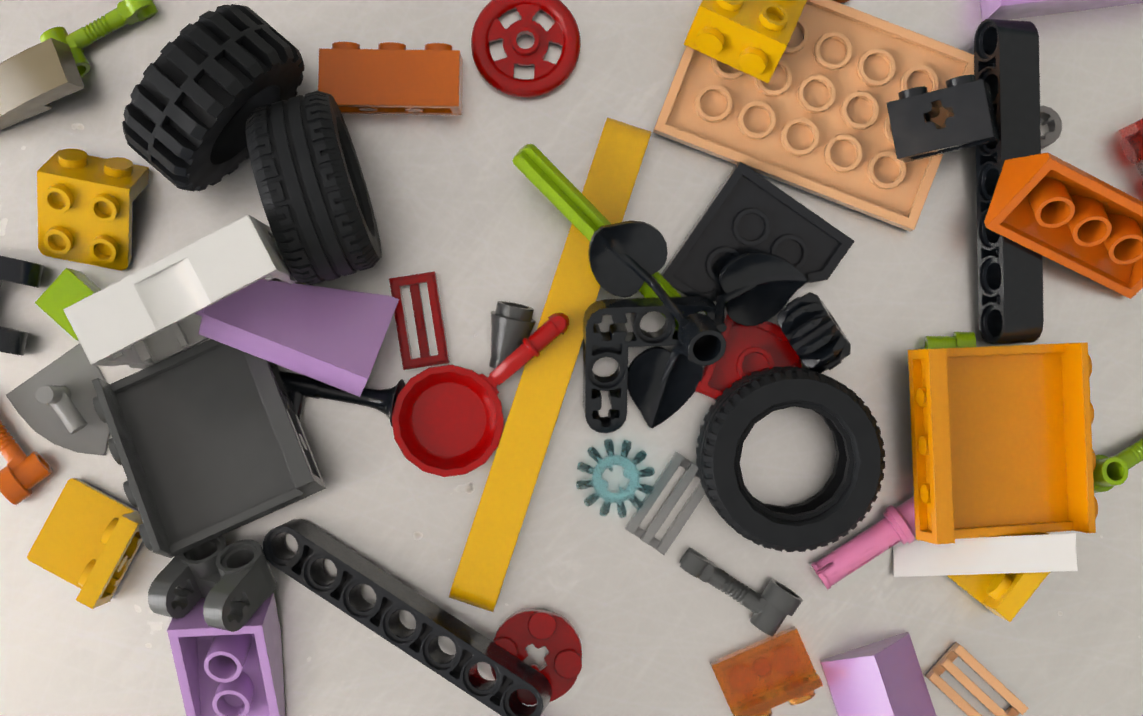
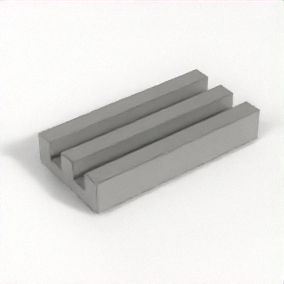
M675 452L625 529L665 555L705 495L701 482H699L661 541L654 536L694 476L700 479L697 471L698 466L678 452ZM681 466L686 469V472L647 530L645 531L640 528L639 525L678 467Z

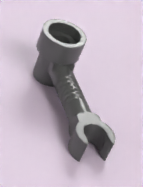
M690 547L679 562L683 570L703 582L709 583L718 590H721V592H725L726 595H729V597H732V599L754 612L750 622L759 630L772 637L786 616H793L803 601L791 589L773 579L770 580L763 593L759 594L748 588V586H744L743 583H740V581H737L732 576H729L728 573L718 568L713 562Z

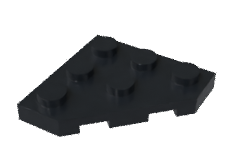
M738 162L661 275L671 286L687 297L700 296L716 301L718 296L725 293L719 282L720 272L729 261L739 255L749 252H765L777 255L794 265L805 276L807 282L812 283L828 280L854 243V240L742 162Z

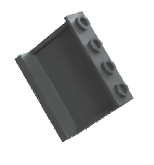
M210 339L112 384H108L100 378L92 380L97 397L93 398L94 408L99 418L108 424L112 438L108 440L110 452L114 460L123 466L127 481L123 483L125 494L131 505L138 508L143 522L139 525L140 536L147 549L153 550L156 554L173 558L326 489L277 364Z

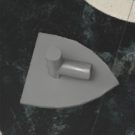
M80 343L6 394L11 404L36 433L53 444L77 453L106 455L111 433L108 424L99 418L94 408L93 398L97 397L92 383V380L97 378L105 382L106 380L98 365L90 364Z

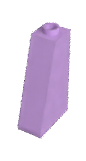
M261 279L195 314L202 316L198 334L360 397L373 369L399 299L387 295Z

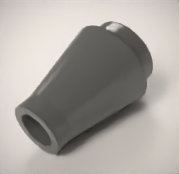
M497 302L496 311H491L490 367L496 368L523 343V338L530 336L536 323L532 319L533 308L512 302Z

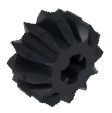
M809 292L802 297H797L777 314V323L781 327V331L788 339L797 356L801 358L809 370L818 373L828 369L831 370L850 355V342L818 295Z

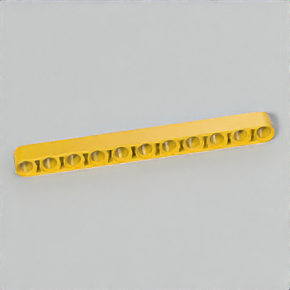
M607 117L582 194L611 224L623 221L651 131ZM571 224L537 329L541 327L552 314L564 313L569 318L568 329L540 352L539 357L534 356L525 364L449 594V598L491 612L495 609L583 342L585 311L591 304L596 302L601 287L595 279L589 263L588 249L590 241L573 224Z

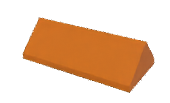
M1050 153L1005 160L984 220L986 228L1132 299L1143 288V202Z

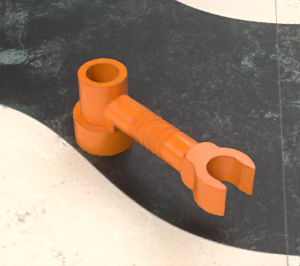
M0 420V452L8 462L7 466L0 470V492L12 504L17 505L32 494V487L52 474V469L38 452L34 451L27 456Z

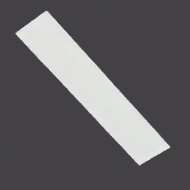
M1076 533L955 539V543L933 544L921 540H915L910 544H903L900 541L893 546L894 577L1078 571Z

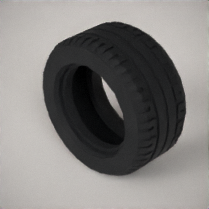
M314 91L305 94V96L299 95L289 98L288 101L282 100L272 103L271 106L266 105L256 108L246 121V139L251 166L271 231L292 276L299 282L314 285L325 280L330 281L340 278L341 275L354 274L357 270L362 271L374 267L381 258L382 253L377 224L356 151L334 97L331 94Z
M799 367L765 368L761 371L751 372V375H745L739 381L732 383L730 388H726L723 394L715 399L716 403L710 406L708 414L703 419L705 421L704 425L700 427V436L697 439L699 445L696 447V465L698 466L697 471L706 496L718 514L742 537L751 540L757 545L761 544L764 548H773L781 552L782 550L786 552H794L796 550L798 552H805L806 549L812 551L819 546H828V543H834L839 540V537L848 535V531L854 530L858 526L857 523L859 521L862 522L866 512H870L871 504L878 498L876 494L881 490L882 485L880 482L884 478V473H882L883 469H885V461H883L885 450L882 447L884 442L880 436V427L876 425L877 421L871 415L869 407L864 405L865 402L853 390L848 389L846 385L824 374ZM794 406L812 409L822 416L833 433L837 453L832 475L820 492L803 503L786 507L762 503L753 497L744 485L740 467L744 440L755 423L773 411Z

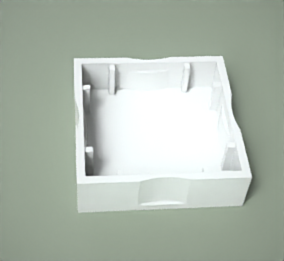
M246 215L63 310L91 365H129L130 368L145 369L209 339L198 334L202 316L195 314L196 312L261 279L287 282L289 284H308L299 282L292 276L279 251L271 228L254 217Z

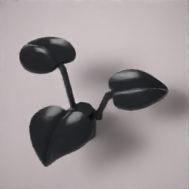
M625 221L601 226L594 232L589 244L588 258L592 273L600 286L614 296L626 298L637 293L645 281L679 323L677 335L682 345H674L671 352L660 346L648 348L636 356L628 367L627 389L629 395L650 428L661 424L678 411L693 395L699 381L701 382L703 366L716 363L724 355L726 341L721 334L727 329L724 323V310L726 309L728 316L733 321L745 326H756L770 320L783 309L792 295L807 282L805 276L794 265L777 255L765 252L744 253L729 261L719 275V282L725 293L718 296L716 300L715 320L712 321L709 316L701 313L685 316L656 279L651 276L664 266L668 254L667 243L657 228L641 221Z

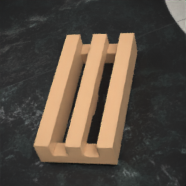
M957 642L925 675L967 716L982 715L940 677L945 670L995 716L1023 715L1029 709ZM959 657L1010 704L1006 711L1000 708L952 662Z

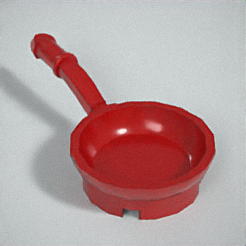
M555 313L549 316V319L528 338H523V343L506 357L489 374V377H486L483 373L478 375L473 370L463 367L444 365L429 367L410 378L397 395L392 413L394 439L405 458L423 472L442 477L467 474L485 464L498 447L504 427L502 404L497 396L499 391L496 386H500L534 356L539 357L540 352L561 333L564 334L569 326L568 316L564 313Z

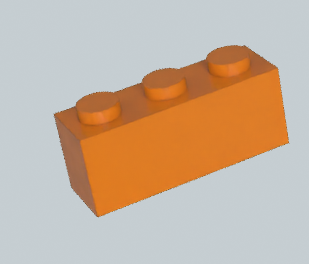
M335 42L332 44V49H319L318 91L331 94L341 114L462 115L463 59L460 50H452L451 45L444 43L426 44L425 50H406V45L394 42L380 43L378 49H360V45L357 43Z

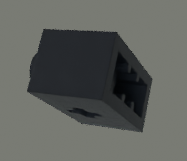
M964 75L947 80V88L928 92L927 87L923 86L899 92V100L887 102L897 159L903 162H910L1000 141L989 84L983 79L976 81L975 75ZM942 106L954 113V116L946 119V127L944 128L932 122L931 119L939 116V108Z

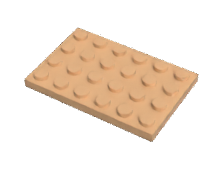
M807 0L790 41L769 83L686 46L653 133L733 164L742 162L759 174L911 232L916 227L943 154L910 162H903L897 159L887 102L899 100L898 93L907 89L925 86L928 92L947 88L946 81L964 75H974V55L833 0ZM942 106L939 108V116L931 119L932 122L944 128L946 127V119L954 116V113Z

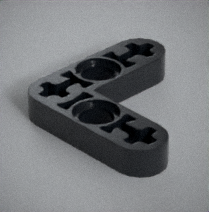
M670 297L685 316L703 311L712 321L715 320L716 305L707 297ZM659 298L604 299L594 302L585 311L583 319V408L587 424L596 432H614L621 428L626 420L628 347L682 345L678 339L677 331H675V318ZM656 311L665 315L666 321L660 330L646 332L641 329V319L647 313ZM626 313H631L630 320L633 332H627L625 323H628ZM603 315H611L614 322L610 324L608 332H601L599 325H597L602 322ZM610 357L618 362V368L614 374L600 377L592 371L593 365L600 358ZM600 390L608 391L612 409L609 410L607 417L599 416L598 410L602 407Z

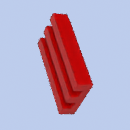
M436 272L390 278L391 295L399 299L394 314L403 370L450 363ZM421 283H427L438 351V355L434 356L430 355L419 285ZM402 286H410L421 358L412 359Z

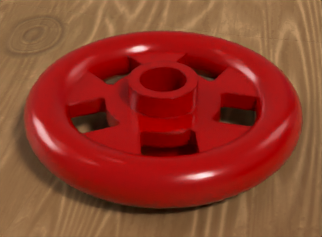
M492 0L484 7L476 19L471 36L473 60L482 77L502 93L522 98L541 96L562 85L573 72L581 47L580 32L576 20L570 10L560 0ZM516 9L522 20L512 23L505 29L499 18L508 11ZM540 10L547 13L555 21L548 31H545L539 23L532 20ZM522 35H530L535 42L532 47L523 49L517 44L518 38ZM503 40V48L507 57L494 61L490 53L489 43ZM550 42L562 46L561 55L556 64L543 60ZM516 64L520 66L534 65V79L514 78V66Z

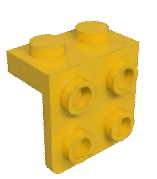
M702 0L683 45L769 83L790 41L807 0Z
M80 149L58 150L37 171L39 251L48 257L120 271L125 270L132 261L133 201L149 184V167L135 165L126 158L113 157L104 159L89 156Z

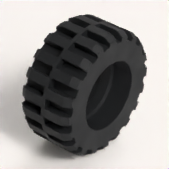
M235 4L218 6L215 12L207 11L199 16L197 22L194 24L189 23L180 31V35L173 42L169 41L160 51L162 54L154 63H150L144 71V78L140 84L135 85L130 95L131 103L126 105L123 114L125 121L122 122L125 139L135 152L178 189L201 191L205 190L208 185L214 186L225 175L233 173L240 163L250 157L246 139V121L253 111L262 106H271L272 103L282 100L288 101L289 98L296 97L298 93L297 87L302 84L304 77L302 72L305 69L302 56L294 45L247 6Z

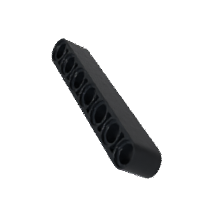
M986 19L980 23L974 37V75L976 81L983 79L990 86L1000 141L976 146L979 330L982 338L989 344L1032 343L1040 337L1043 330V257L987 229L984 220L1005 160L1041 154L1039 35L1035 24L1031 21Z
M294 519L271 529L266 534L263 541V551L266 559L273 566L499 715L541 716L549 704L552 690L548 679L543 674L310 522L303 519ZM286 533L291 534L298 543L296 554L290 552L285 545L284 537ZM324 558L331 560L335 564L337 569L336 579L325 574L322 565ZM362 584L369 585L376 594L375 604L367 602L362 597ZM400 610H406L414 616L416 620L415 629H409L401 623L399 618ZM439 636H446L454 642L456 647L455 655H449L440 649L438 644ZM485 662L490 664L496 672V680L484 679L477 670V663ZM527 689L531 691L537 700V705L526 706L522 704L517 697V690Z

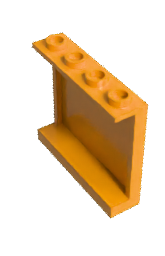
M1088 342L908 350L915 534L917 540L933 544L955 543V539L1060 531L1096 533L1095 519L1098 514V503L1094 496L1093 472L1096 467V456L1092 449L1091 424L1094 420V408L1090 402L1089 377L1092 373V361L1088 354Z

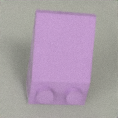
M274 593L262 603L247 623L235 632L208 626L203 616V605L206 598H201L184 617L172 618L167 632L186 716H285L281 629Z

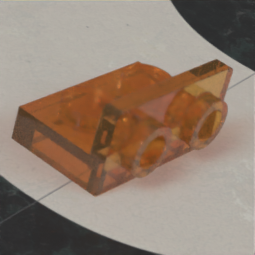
M795 626L710 663L733 716H771L773 713L771 708L787 701L790 705L803 703L815 696V689L823 686L821 678L816 673Z

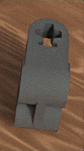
M221 535L175 556L152 582L148 592V603L153 613L178 619L189 613L201 598H206L203 605V616L208 626L235 632L241 629L262 603L273 594L276 589V580L259 542L244 539L227 546L225 539Z

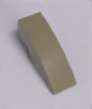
M50 38L0 63V130L52 109L51 102L85 88L68 44Z

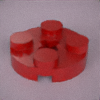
M524 609L516 612L500 625L493 642L524 663H526L524 659L528 656L526 649L528 645L533 644L537 649L545 646L548 649L549 653L544 657L546 663L540 668L536 664H531L530 666L548 679L552 690L550 702L568 692L581 671L582 644L579 635L565 617L555 612L537 609ZM490 665L492 674L496 680V672L494 668ZM527 689L517 690V697L521 703L526 705L537 703L531 691Z

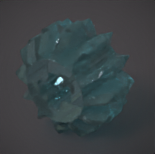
M609 438L604 440L606 456L601 457L593 446L587 449L589 456L597 463L595 466L586 462L578 463L577 469L581 472L592 474V478L578 480L576 487L577 489L594 487L595 490L584 499L586 506L593 505L601 497L603 501L599 514L604 517L607 516L611 502L616 503L617 513L622 518L626 517L627 514L623 501L629 499L637 510L644 506L642 501L635 495V492L639 490L645 494H652L654 488L647 483L639 482V478L650 477L655 474L653 467L649 466L640 469L636 468V465L647 456L644 450L636 452L631 459H628L627 455L631 449V441L624 440L621 444L620 453L614 454V444ZM613 465H620L623 467L622 474L628 478V481L623 488L618 484L619 490L608 489V481L602 477L605 469L609 468L612 472Z

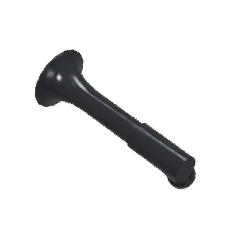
M280 371L281 378L300 422L305 397H311L316 399L325 398L377 409L390 419L392 426V413L396 398L405 386L404 380L401 379L396 386L389 389L364 388L361 396L358 397L305 375Z

